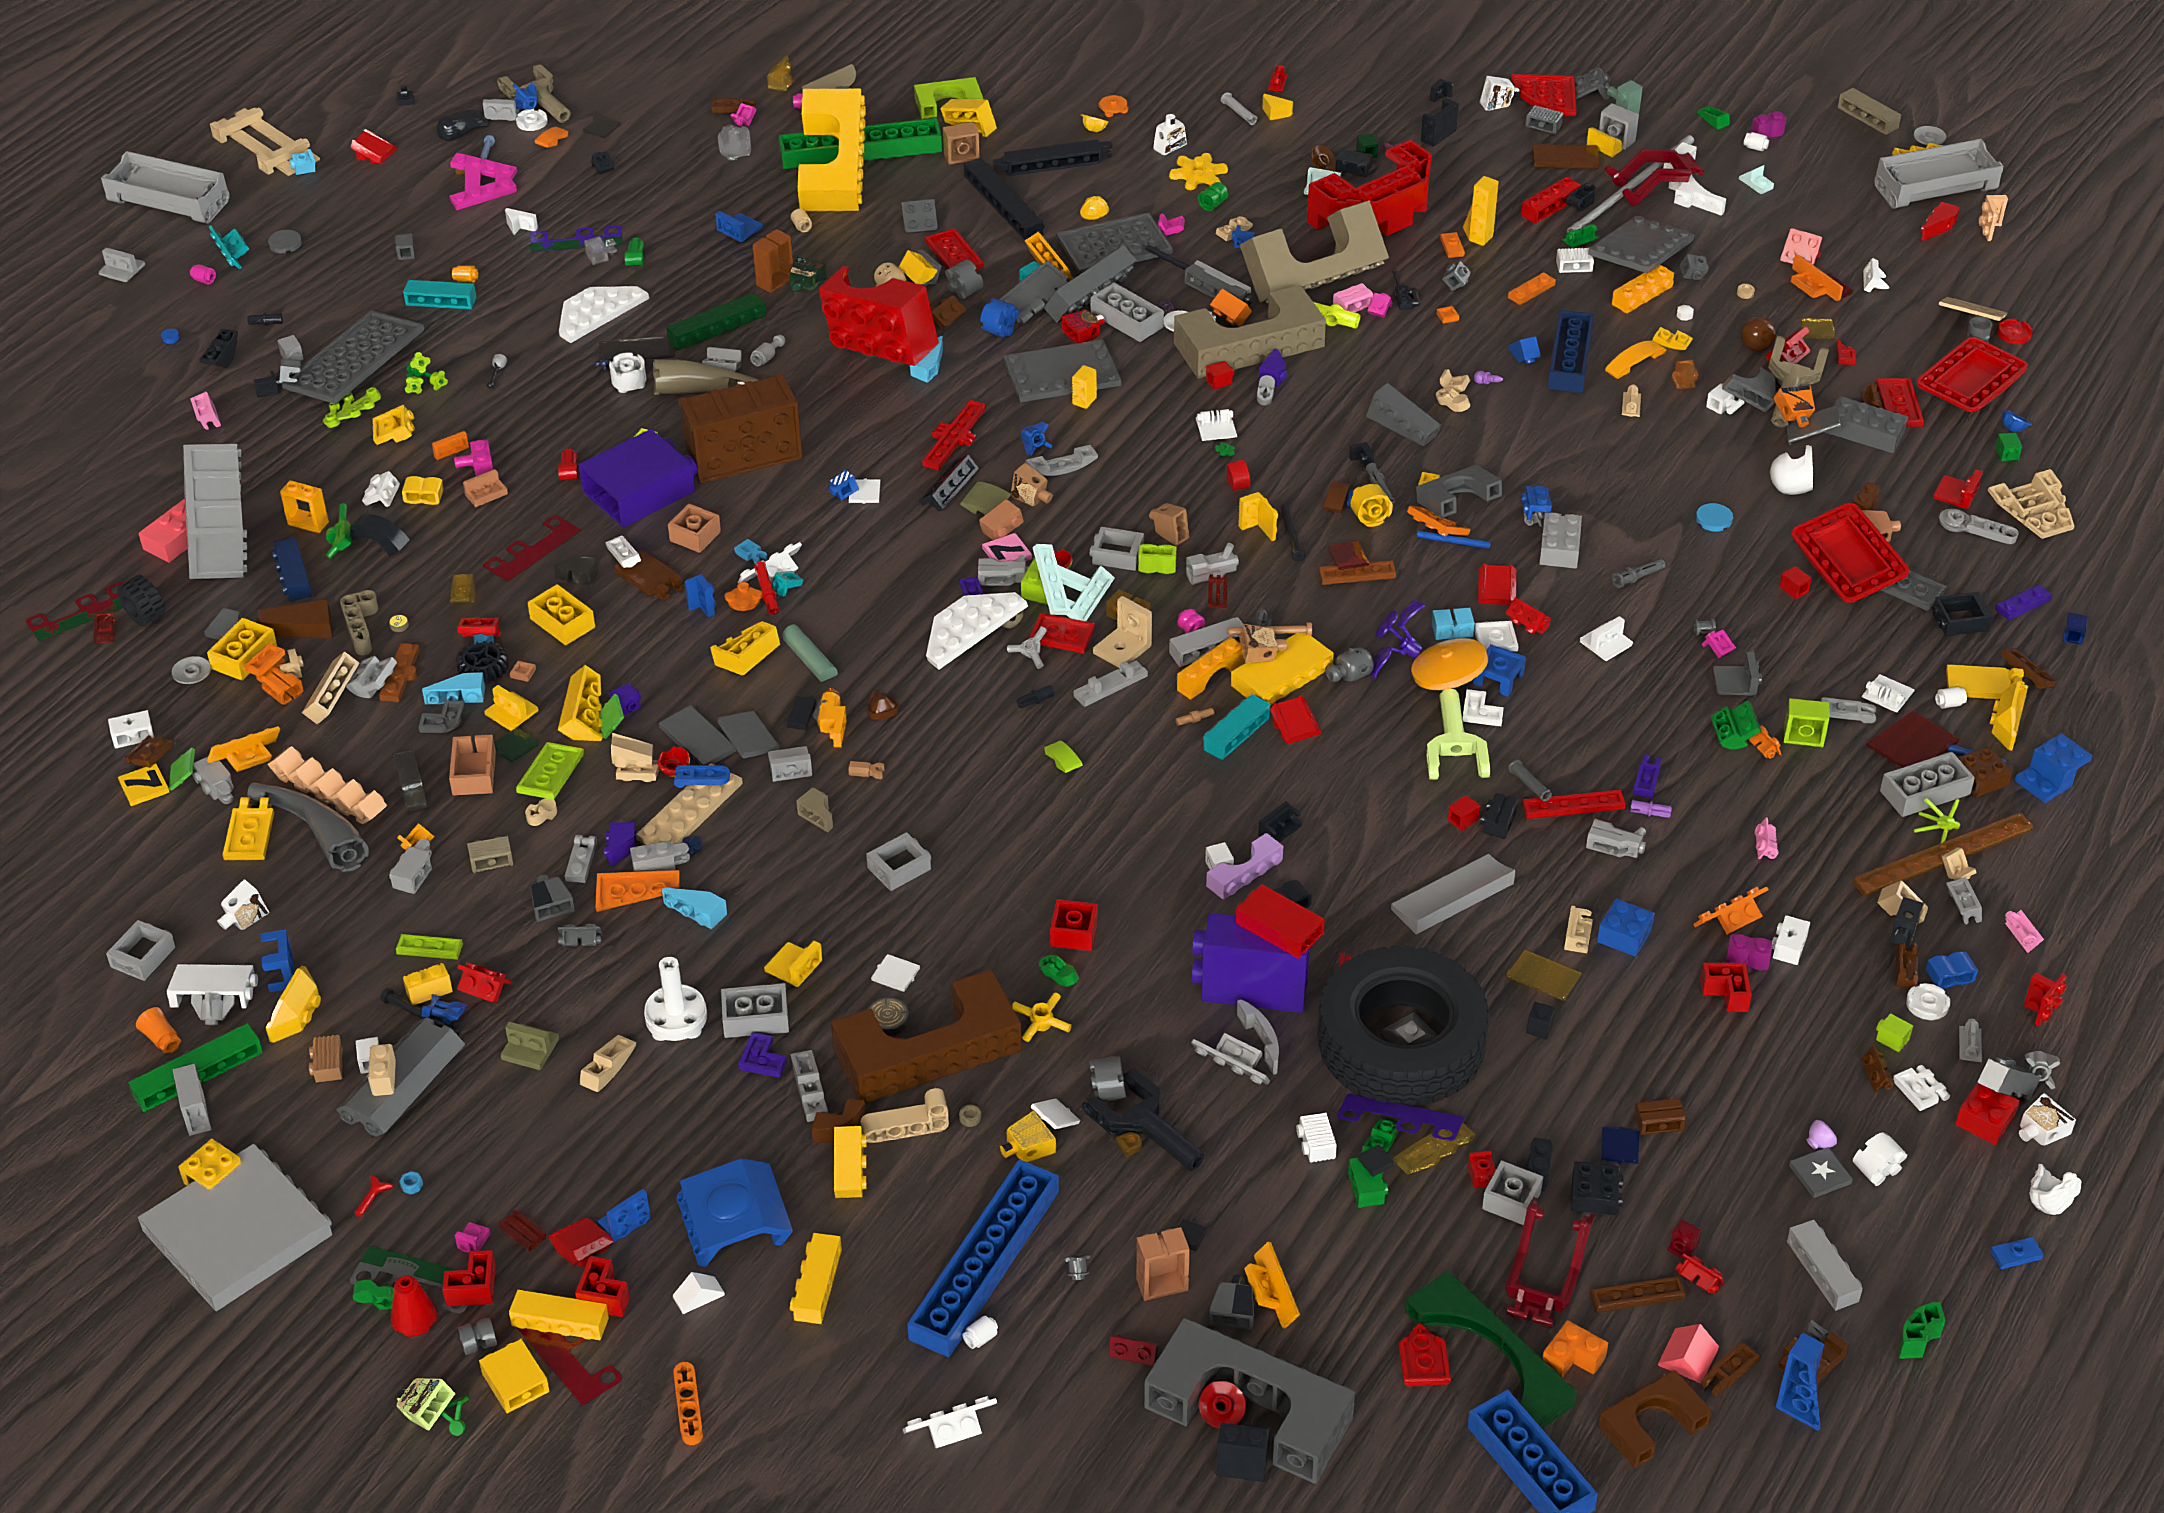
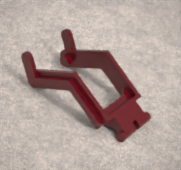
M1641 149L1620 172L1611 165L1605 167V172L1613 178V183L1621 187L1627 183V180L1645 162L1670 163L1674 169L1657 168L1634 192L1628 188L1624 189L1622 194L1627 198L1631 206H1637L1661 181L1688 182L1692 173H1697L1699 176L1704 173V170L1689 152L1678 154L1676 150Z
M1533 1197L1527 1208L1518 1251L1505 1287L1508 1297L1516 1299L1514 1307H1508L1507 1315L1527 1320L1528 1315L1533 1316V1323L1552 1328L1554 1319L1550 1318L1552 1310L1562 1313L1563 1309L1569 1306L1580 1273L1589 1232L1593 1226L1595 1215L1590 1214L1589 1218L1583 1216L1582 1220L1575 1219L1573 1230L1579 1231L1563 1290L1556 1294L1523 1285L1519 1279L1528 1255L1535 1220H1542L1544 1215V1209L1538 1208V1198Z

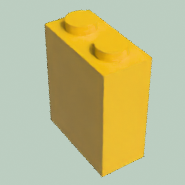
M522 1339L510 1343L506 1347L488 1354L479 1360L482 1375L506 1413L549 1392L546 1376Z

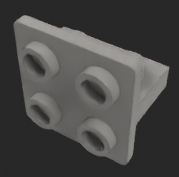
M105 248L102 253L106 265L99 271V275L127 282L145 265V261L135 259L132 254Z

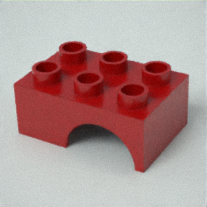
M843 266L819 287L822 311L826 315L830 331L829 338L833 345L838 348L861 352L868 356L881 357L895 363L900 362L916 366L939 344L926 286L891 278L889 281L875 287L855 288L850 285L847 274L849 267Z

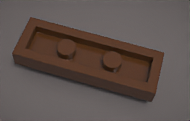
M2007 648L2001 653V656L2006 659L2009 665L2023 669L2024 676L2030 678L2036 687L2040 689L2053 688L2057 682L2016 648Z

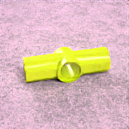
M1313 302L1325 317L1327 325L1335 326L1340 324L1355 329L1358 327L1360 321L1358 313L1343 310L1338 304L1327 306Z

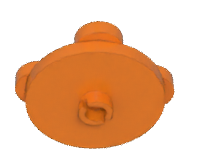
M1106 96L1098 103L1099 108L1105 112L1107 117L1113 116L1114 113L1128 112L1127 101L1121 96Z
M741 582L737 585L738 588L724 595L725 600L732 609L747 611L755 608L760 603L762 591L749 587L746 582Z

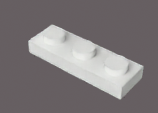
M623 536L605 542L608 550L623 568L632 567L641 561L639 554Z

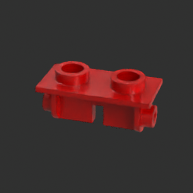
M1282 65L1276 66L1267 90L1283 92L1288 74L1285 73V68Z
M1683 1253L1685 1262L1684 1264L1680 1262L1676 1267L1679 1275L1692 1283L1699 1276L1700 1279L1696 1285L1709 1294H1716L1719 1291L1720 1286L1718 1284L1725 1285L1722 1274L1713 1267L1708 1269L1702 1265L1703 1262L1696 1256L1691 1255L1689 1257Z

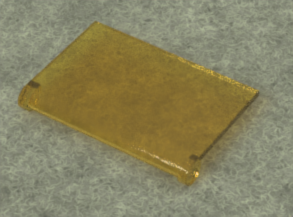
M1524 950L1512 969L1508 970L1506 977L1565 1001L1582 973Z

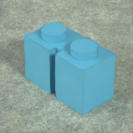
M1450 609L1433 610L1431 625L1435 639L1473 637L1474 619L1471 609H1453L1455 620H1452Z

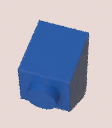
M1536 336L1508 345V349L1519 363H1534L1536 358L1541 357Z

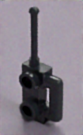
M1394 269L1392 273L1394 274L1397 286H1395L1393 293H1395L1394 297L1397 299L1399 310L1413 309V306H1419L1421 302L1417 289L1400 284L1397 270Z

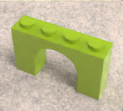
M976 77L914 85L915 101L922 119L937 117L936 102L943 98L983 100Z

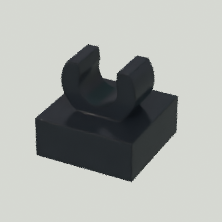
M401 86V92H397L398 106L414 105L413 91H408L407 86Z

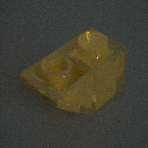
M789 56L783 57L771 68L767 75L768 89L787 91L789 85L792 84Z
M473 574L454 575L450 603L474 604L476 590Z

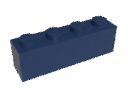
M296 537L275 541V549L272 550L277 572H280L278 575L284 595H288L290 602L312 597Z

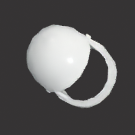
M1806 445L1805 455L1799 459H1791L1788 453L1785 452L1772 462L1770 476L1773 485L1778 491L1783 494L1796 495L1813 490L1812 446Z

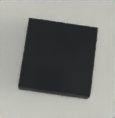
M1380 1144L1358 1154L1359 1162L1372 1177L1394 1167L1393 1159Z
M1183 1219L1179 1227L1182 1228L1189 1249L1197 1251L1207 1232V1227Z

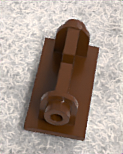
M1869 383L1866 391H1861L1863 403L1883 408L1879 391H1877V385Z
M1872 1045L1861 1058L1874 1092H1877L1880 1087L1889 1090L1893 1088L1894 1079L1891 1077L1890 1072L1886 1071L1888 1067L1883 1053L1877 1051L1875 1045Z

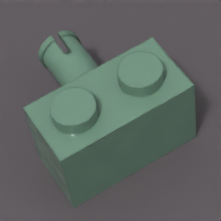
M1630 80L1619 86L1618 89L1613 86L1609 87L1607 95L1616 100L1617 106L1639 114L1642 86Z

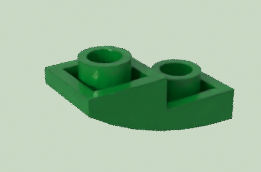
M1379 1119L1372 1128L1371 1136L1363 1145L1362 1152L1380 1144L1388 1153L1399 1132L1395 1128L1397 1124L1390 1120Z

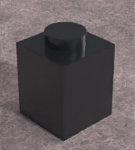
M1534 1002L1528 1017L1526 1033L1547 1039L1553 1025L1555 1007Z

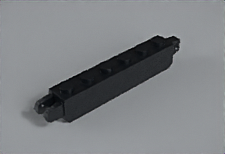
M1096 139L1004 152L1002 158L993 160V166L995 170L1007 171L1008 175L1016 176L1100 164L1103 158L1112 157V151L1109 150L1112 148V143L1110 141L1099 142Z

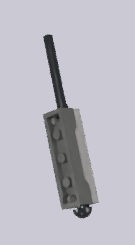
M1149 244L1146 246V251L1185 270V284L1212 298H1215L1220 290L1224 289L1245 302L1248 306L1253 303L1251 287L1198 260L1192 265H1187Z

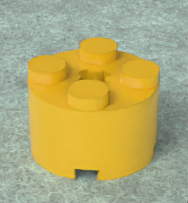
M1367 484L1357 487L1353 491L1350 502L1351 509L1366 526L1375 527L1381 525L1384 522L1383 520L1391 515L1393 509L1392 502L1378 484Z

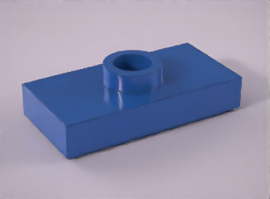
M2033 1237L1993 1246L1990 1250L2000 1270L2042 1260L2044 1255Z

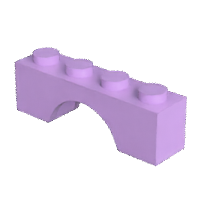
M1267 833L1252 842L1251 859L1248 862L1240 865L1220 863L1207 872L1206 886L1224 900L1228 896L1235 894L1243 886L1250 884L1258 876L1263 875L1273 866L1278 865L1283 860V845Z

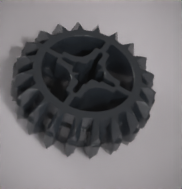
M484 640L482 643L476 642L474 645L469 643V647H463V651H460L457 657L456 667L459 674L483 672L484 682L489 684V681L496 682V678H502V674H505L508 668L509 659L504 647H500L499 643L494 644L492 641L486 643Z

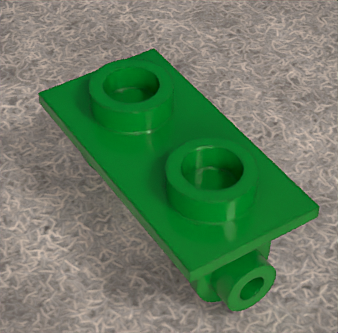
M1589 224L1582 227V232L1581 229L1570 231L1566 238L1562 240L1571 248L1599 239L1595 234L1597 227L1596 225Z

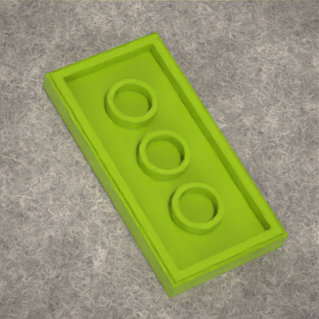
M546 742L517 785V793L554 800L583 757L584 749Z

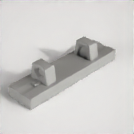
M1137 660L1130 664L1125 661L1120 664L1119 669L1099 679H1096L1095 676L1090 678L1088 684L1074 690V697L1086 707L1147 677L1148 671Z

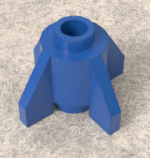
M532 82L526 87L527 89H519L517 85H512L517 91L516 99H513L515 100L516 109L531 110L537 105V89Z
M1040 422L1033 426H1026L1022 430L1021 439L1026 454L1032 456L1036 449L1034 447L1041 445L1052 448L1051 444L1045 442L1043 433L1047 429L1048 424Z

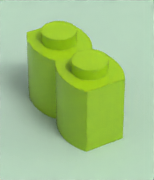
M1139 545L1138 571L1144 573H1175L1177 547L1172 545Z

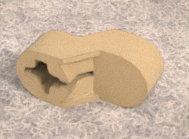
M1443 388L1436 392L1438 403L1440 405H1447L1454 412H1462L1470 407L1467 395L1459 394L1453 388Z
M545 798L539 801L537 805L530 804L525 811L528 824L538 826L546 819L552 820L557 814L555 800Z

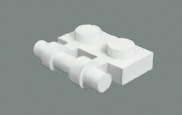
M1923 1065L1916 1068L1918 1073L1910 1068L1894 1075V1083L1919 1111L1937 1104L1938 1096L1943 1101L1950 1098L1946 1087L1942 1083H1938L1934 1078V1074Z

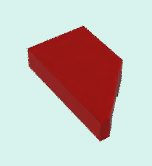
M1837 340V363L1855 365V349L1850 346L1846 347L1842 344V341Z

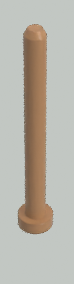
M1306 622V625L1265 626L1274 629L1275 634L1306 633V636H1312L1311 622ZM1242 627L1228 628L1227 634L1240 635Z

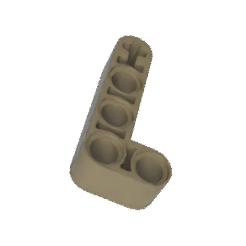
M365 590L343 596L340 600L343 617L354 650L358 655H367L372 651L370 635L364 617L373 615L379 610L375 592Z

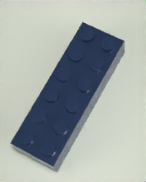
M1560 310L1548 389L1583 393L1594 314Z

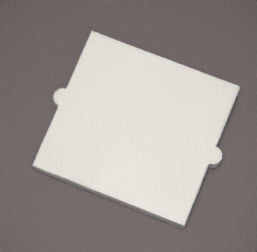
M866 478L864 480H856L859 490L849 495V503H879L880 480H867Z
M887 954L882 963L877 965V970L871 977V980L905 992L909 984L914 981L920 965Z
M1056 1098L1031 1105V1108L1041 1116V1119L1045 1120L1054 1129L1076 1125L1080 1122V1119Z

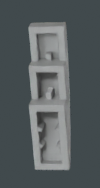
M812 1050L790 1054L807 1122L814 1121L816 1112L828 1113Z

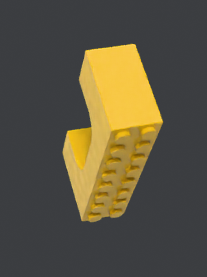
M803 89L802 121L804 135H831L838 138L839 153L837 158L828 164L799 165L798 198L800 209L805 211H859V204H862L861 191H863V182L861 181L863 179V169L861 168L864 166V156L861 155L864 153L863 141H865V131L862 130L865 128L864 116H866V106H863L865 105V95L861 94V89Z

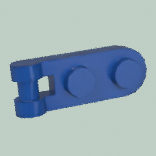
M680 765L676 767L674 785L678 788H683L685 785H724L730 781V770L725 766Z

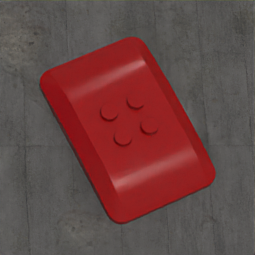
M1969 337L1917 379V386L1965 411L1976 412L2011 386L2027 370L2028 363L1979 338Z
M1854 503L1843 504L1796 526L1792 530V538L1803 554L1844 602H1856L1909 575L1907 564L1859 506Z

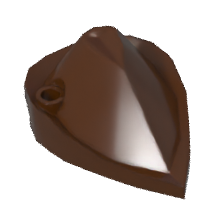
M873 690L867 704L869 717L874 720H882L895 716L899 711L898 701Z

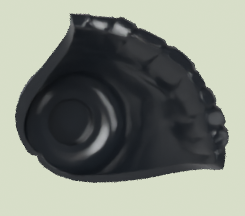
M462 110L440 119L437 125V133L441 139L452 141L475 127H488V122L479 111Z

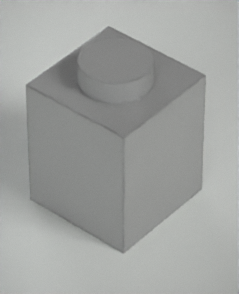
M294 335L277 340L283 359L304 360L301 345Z

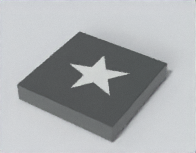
M1829 1147L1794 1159L1789 1164L1813 1198L1848 1186L1853 1181Z

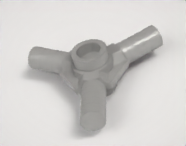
M1041 626L1033 638H1029L1020 645H1008V653L1021 652L1023 655L1033 659L1037 669L1042 668L1044 664L1039 656L1040 640L1047 632V629Z

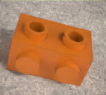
M1221 289L1210 303V306L1214 309L1213 313L1219 318L1222 316L1226 318L1225 321L1232 326L1235 324L1241 327L1252 312L1245 302L1224 289Z

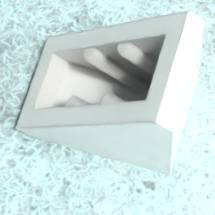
M691 1272L673 1294V1299L682 1314H685L725 1294L715 1276Z

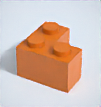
M1567 1320L1544 1350L1542 1360L1549 1367L1554 1368L1561 1378L1564 1377L1573 1364L1594 1375L1606 1359L1608 1342Z

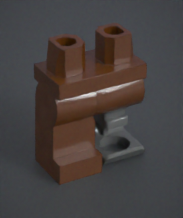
M1810 1320L1806 1335L1814 1337L1824 1344L1817 1371L1818 1384L1822 1378L1847 1356L1849 1344L1835 1333H1829L1816 1322ZM1815 1328H1817V1329L1822 1333V1335H1820V1334L1815 1330ZM1798 1337L1792 1339L1784 1347L1783 1356L1779 1360L1777 1367L1783 1373L1789 1352L1799 1339Z

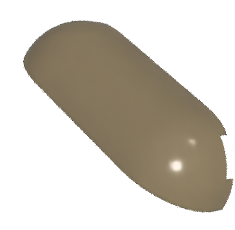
M853 64L848 65L801 88L802 90L835 89L838 86H850L856 78L855 68Z

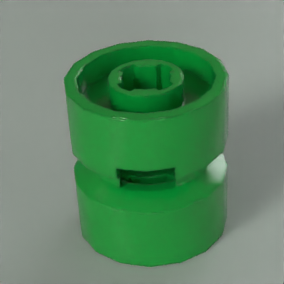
M1215 182L1199 193L1198 202L1204 210L1212 211L1227 200L1228 191L1222 183Z

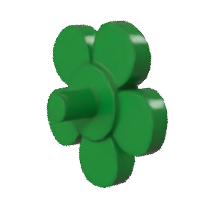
M1221 442L1215 446V450L1221 456H1233L1235 454V447Z

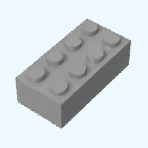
M1112 283L1091 297L1092 315L1097 316L1101 314L1106 323L1139 342L1164 327V310L1116 283Z
M1949 752L1885 773L1880 792L1897 812L1904 817L1930 808L1924 802L1925 798L1937 806L1970 795L1975 777L1953 752Z

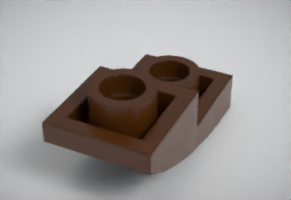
M1332 481L1324 504L1325 511L1342 514L1350 484Z

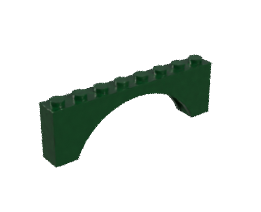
M1446 1271L1406 1299L1405 1313L1416 1324L1421 1323L1425 1327L1451 1326L1478 1334L1498 1347L1513 1364L1522 1387V1400L1520 1404L1542 1429L1575 1406L1577 1392L1570 1383H1566L1554 1368L1549 1367L1537 1352H1533L1521 1337L1515 1335L1504 1321L1498 1319L1488 1306H1485L1478 1300L1475 1293L1464 1287L1460 1279L1454 1277L1449 1271Z

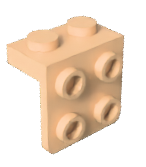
M1986 195L1985 202L1982 204L1983 212L1982 216L1979 217V225L1982 226L1983 235L1986 236L1987 241L1992 240L1994 227L2002 225L2008 200L2006 195Z

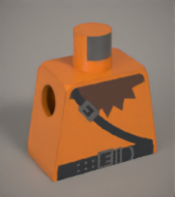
M1811 386L1780 388L1773 399L1786 421L1797 420L1800 428L1809 425L1808 418L1815 411Z

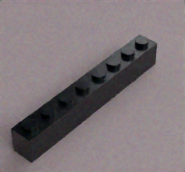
M981 157L964 162V177L1024 240L1037 232L1043 236V221L989 167L987 162Z

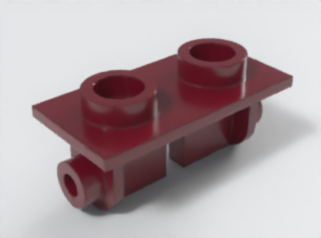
M1111 1335L1109 1357L1154 1366L1155 1355L1158 1352L1159 1345L1153 1341L1150 1343L1120 1337V1335Z

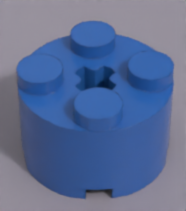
M992 298V302L986 304L981 313L980 322L983 323L981 328L983 331L1000 337L1011 336L1014 331L1015 320L1019 316V310L1013 304Z

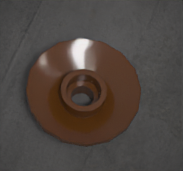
M1316 145L1311 149V160L1317 169L1336 171V158L1328 148Z

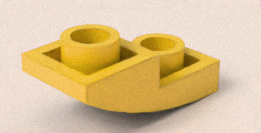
M1662 327L1659 328L1652 341L1662 346L1678 350H1686L1693 340L1692 337L1679 330L1676 334H1673Z

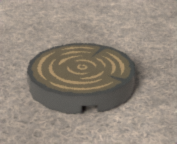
M889 997L882 998L873 1002L868 1007V1009H872L883 1032L887 1035L899 1032L901 1028H905L908 1024V1007L901 1000Z

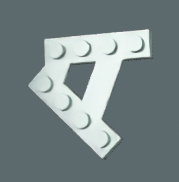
M1036 544L1033 547L1050 614L1067 615L1071 619L1087 621L1115 577L1100 566L1091 579L1057 565L1052 545ZM1063 584L1081 591L1075 602L1066 598Z

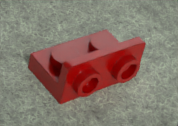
M461 618L457 626L458 634H462L463 637H474L477 634L499 637L501 634L499 618Z

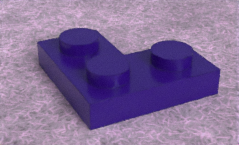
M752 1032L738 1066L739 1070L780 1078L787 1059L784 1055L768 1053L773 1043L772 1036Z

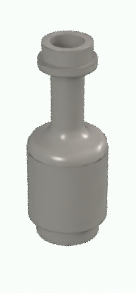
M775 336L771 344L767 342L761 344L752 352L751 362L755 366L765 365L775 356V348L784 345L786 341L784 336Z

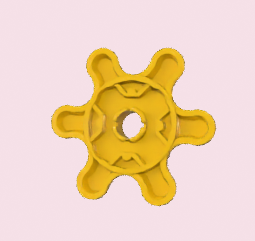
M1203 153L1202 156L1195 157L1194 160L1186 156H1179L1177 165L1181 166V168L1172 169L1169 173V178L1173 180L1184 179L1186 180L1185 188L1187 190H1194L1202 183L1210 186L1215 182H1220L1216 175L1226 174L1228 167L1224 163H1211L1212 157L1209 153Z

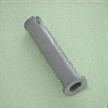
M1226 92L1222 95L1221 102L1227 104L1250 125H1254L1257 122V116L1235 100L1231 93Z

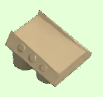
M612 733V764L619 768L628 767L629 765H636L638 767L652 766L653 744Z

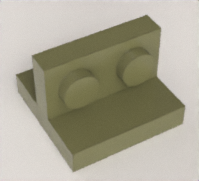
M509 1022L505 1027L508 1043L500 1054L501 1059L541 1070L559 1041L558 1033L532 1026Z

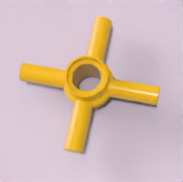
M1053 993L1047 1003H1037L1032 1008L1018 1002L1013 1003V1010L1029 1016L1032 1022L1023 1034V1040L1029 1042L1036 1031H1046L1051 1026L1070 1032L1071 1024L1053 1017L1052 1009L1061 998L1058 993Z

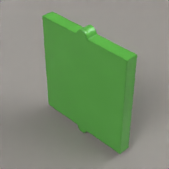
M614 694L599 712V718L602 719L600 730L603 733L604 739H607L624 718L617 694Z
M190 748L171 764L169 790L175 789L193 773L194 748Z

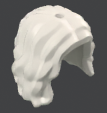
M2038 1164V1170L2035 1171V1176L2031 1180L2029 1192L2031 1202L2038 1210L2046 1214H2061L2072 1204L2074 1198L2080 1194L2081 1180L2075 1173L2067 1172L2063 1175V1180L2060 1181L2056 1177L2051 1176L2050 1171L2046 1170L2043 1164Z

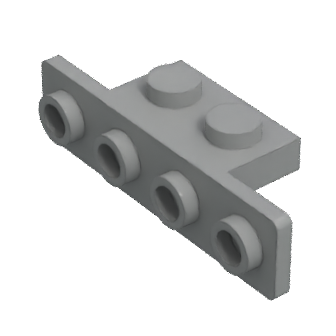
M1226 1033L1222 1036L1216 1049L1195 1039L1192 1040L1191 1043L1196 1048L1195 1052L1204 1057L1208 1054L1214 1057L1213 1061L1219 1065L1224 1066L1227 1064L1237 1074L1243 1075L1245 1073L1250 1076L1249 1079L1259 1085L1262 1082L1269 1085V1078L1254 1070L1263 1054L1260 1050Z

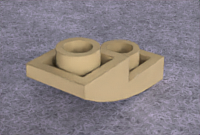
M1239 216L1230 219L1229 225L1217 228L1216 235L1225 241H1229L1232 237V231L1236 230L1237 225H1241V231H1248L1253 224L1245 217Z

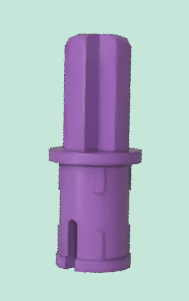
M1632 800L1630 812L1646 814L1648 817L1655 815L1669 818L1672 808L1671 806L1653 804V801L1649 803Z

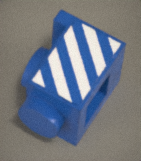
M843 469L841 474L829 480L831 485L828 487L829 492L840 500L859 490L854 475L846 469Z

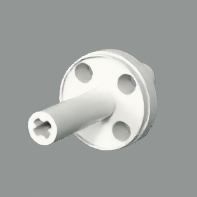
M665 957L659 962L662 988L655 991L648 998L645 1005L646 1026L652 1033L653 1038L659 1041L696 1038L701 1034V1029L707 1020L706 1003L699 991L690 986L681 985L678 960L674 957Z

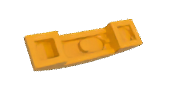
M1654 341L1639 342L1620 353L1605 368V371L1619 379L1630 373L1631 366L1649 356L1655 359L1665 353L1666 349Z

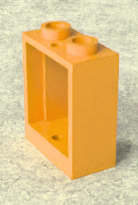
M291 480L281 489L280 494L288 525L320 533L329 523L322 489ZM296 499L309 502L311 512L298 509Z

